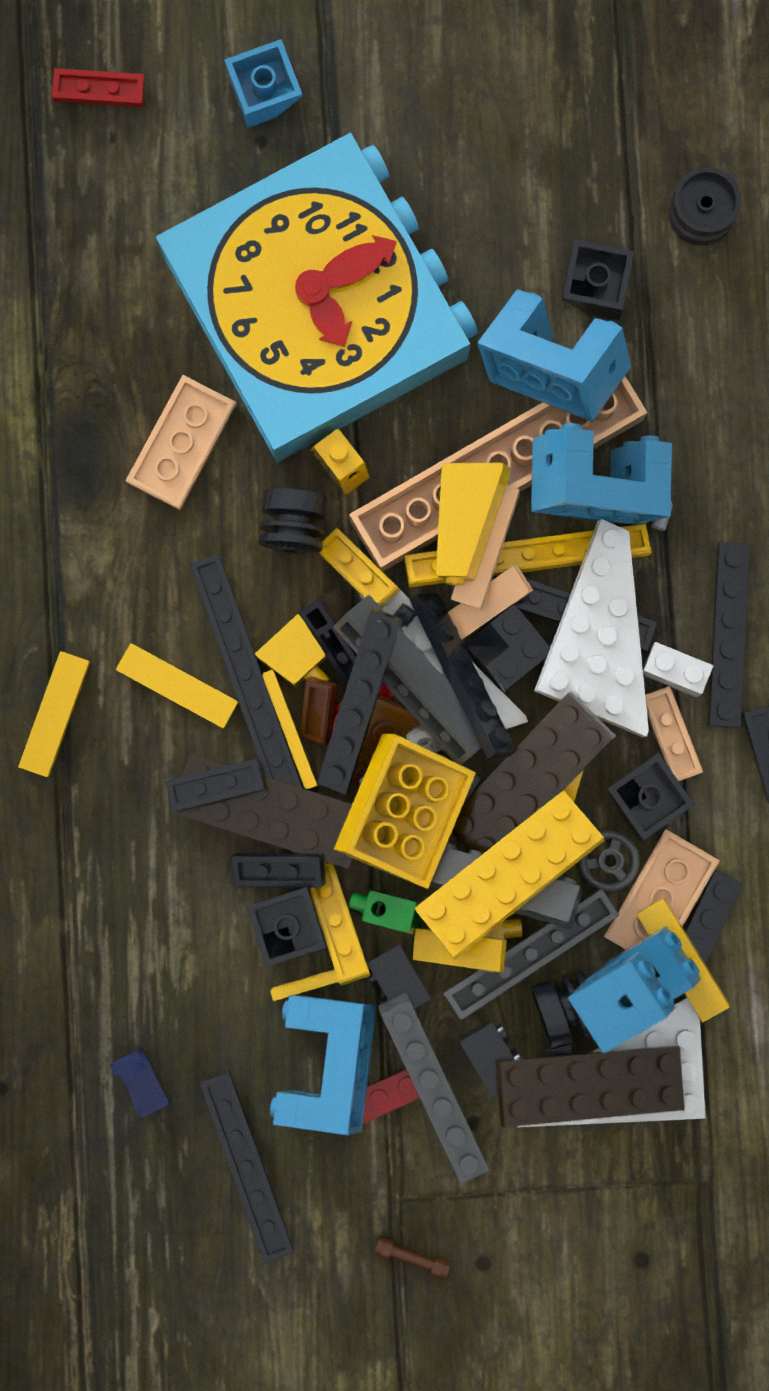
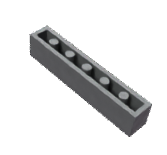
M369 594L333 626L356 653L360 646L370 610L375 608L384 612L381 605L375 602ZM400 628L383 683L453 761L461 765L481 748V745L451 684Z
M447 842L429 887L438 890L483 853L475 850H469L468 853L457 850L455 845ZM560 876L558 880L553 881L514 913L571 929L582 896L581 888L576 885L577 882L575 880Z
M597 889L580 900L571 929L551 923L544 924L506 949L504 972L476 969L444 990L443 994L460 1020H462L618 917L619 914L604 891Z
M407 992L379 1005L378 1008L460 1184L490 1171Z

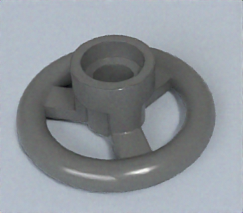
M614 830L599 831L604 840L612 839L609 848L603 850L599 857L595 859H588L587 854L578 861L579 870L584 880L593 888L602 889L604 892H616L629 886L636 878L640 867V855L634 842L625 834ZM621 843L627 848L631 858V865L627 874L622 870L624 858L621 852L618 851ZM607 855H612L615 859V864L612 867L606 866L604 862ZM600 867L606 873H613L619 881L613 883L602 882L596 879L589 869Z

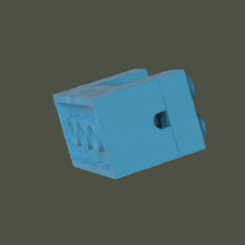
M517 289L477 343L489 381L593 422L631 368L623 328L615 322H607L595 317L573 349L566 348L551 342L554 337L543 298L535 293H527Z
M568 423L563 424L562 429H549L545 431L544 435L533 438L531 512L596 521L603 519L607 522L626 525H638L671 517L672 443L659 441L658 436H642L641 441L623 442L622 447L611 450L610 477L593 475L594 431L581 429L580 424Z
M667 926L607 960L568 997L603 1053L666 1019L676 1008L673 1004V999L694 988L701 980L697 965L692 959L687 958L681 949L680 939L674 932H670Z
M289 995V1000L285 1001L282 1011V1018L286 1020L285 1027L328 1033L321 1094L297 1090L277 1092L270 1106V1115L274 1117L273 1125L343 1135L362 1132L377 1005Z

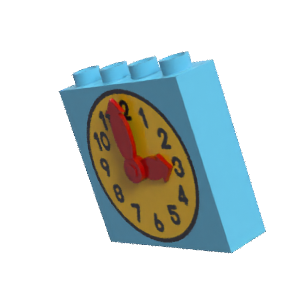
M351 132L156 236L164 260L277 463L328 436L337 428H343L468 360L470 350L468 339L478 334L473 317L465 304L460 301L449 307L441 293L439 286L448 282V276L435 251L429 249L419 254L409 235L419 230V226L409 204L404 197L390 202L380 185L381 182L389 178V172L379 151L374 145L361 150Z

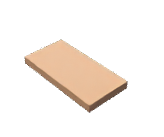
M182 375L130 471L126 483L181 510L234 412L237 402Z
M664 829L617 911L619 916L612 920L603 937L625 950L646 938L649 934L636 914L663 897L683 926L720 860Z

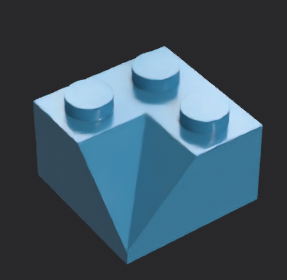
M282 39L224 59L227 75L247 128L278 117L303 96Z

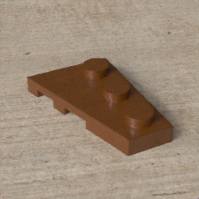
M379 695L352 779L353 784L357 785L359 780L365 776L382 734H396L406 739V735L416 725L418 727L421 725L404 705Z

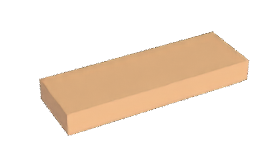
M514 565L491 581L482 610L460 603L448 611V614L456 626L461 640H464L534 590L519 567Z
M667 686L646 694L649 723L663 759L677 780L681 781L703 773L671 687Z

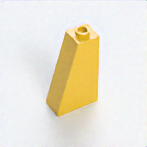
M442 463L436 576L446 580L448 585H464L465 580H475L511 474V469L504 463Z

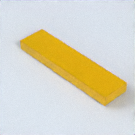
M130 643L116 668V671L225 729L239 704L235 699Z
M60 651L19 763V768L48 778L50 777L91 663L90 661Z
M273 669L264 672L262 677L306 790L317 788L318 784L277 676Z
M324 861L326 884L322 888L308 887L339 984L342 986L368 977L370 973L334 864Z
M663 897L638 912L636 915L649 935L667 926L670 932H674L680 939L681 949L687 958L692 959L697 965L701 980L694 988L685 992V995L702 1023L730 1008L728 1000L666 899Z

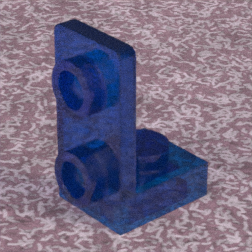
M142 1047L109 1065L114 1076L120 1075L140 1117L144 1118L169 1104V1100Z

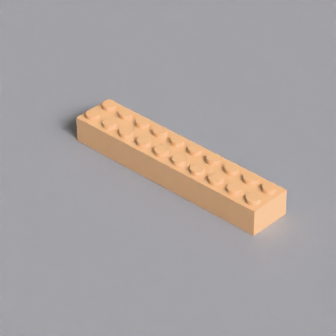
M626 376L622 379L593 422L546 403H541L349 514L350 522L376 566L383 572L404 560L405 555L414 554L438 540L442 463H504L511 469L507 486L523 491L532 486L533 438L544 435L546 430L562 429L563 424L575 423L580 424L581 429L594 431V450L642 422L648 412Z

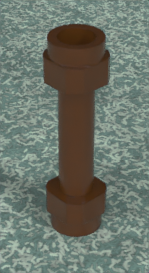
M382 1236L378 1237L373 1252L374 1255L386 1260L392 1257L430 1271V1276L443 1280L446 1279L451 1261L445 1260L442 1257L435 1256L433 1259L394 1245V1240Z

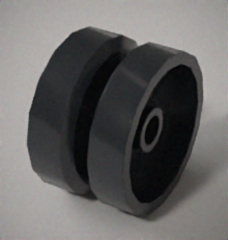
M702 167L690 171L680 180L669 204L668 217L674 232L682 240L692 245L706 246L721 240L728 234L740 210L741 194L738 185L729 174L717 168Z

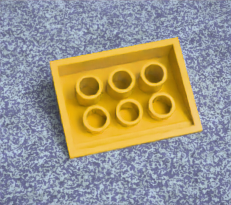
M382 734L333 850L428 889L476 772L396 734Z

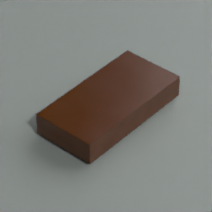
M316 677L306 678L300 729L301 738L324 746L329 744L333 729L337 684Z

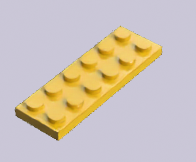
M563 790L414 909L455 960L605 841L604 837Z

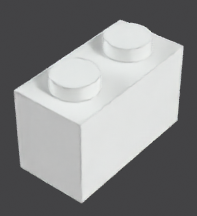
M655 642L650 647L642 668L643 676L697 698L703 693L713 665Z

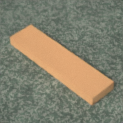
M506 487L475 580H465L464 585H455L451 600L482 610L521 492L519 489Z

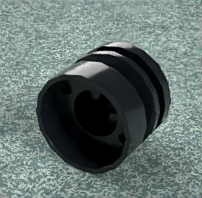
M273 488L264 490L262 513L275 518V520L260 523V529L268 533L259 535V545L288 554L322 551L323 541L314 537L324 536V529L311 524V522L321 521L326 518L327 497L316 492L300 489Z
M582 969L574 971L577 986H572L567 974L562 976L563 991L558 992L551 980L531 986L536 1008L552 1049L572 1043L571 1028L577 1027L584 1039L589 1037L587 1027L568 999L587 980Z

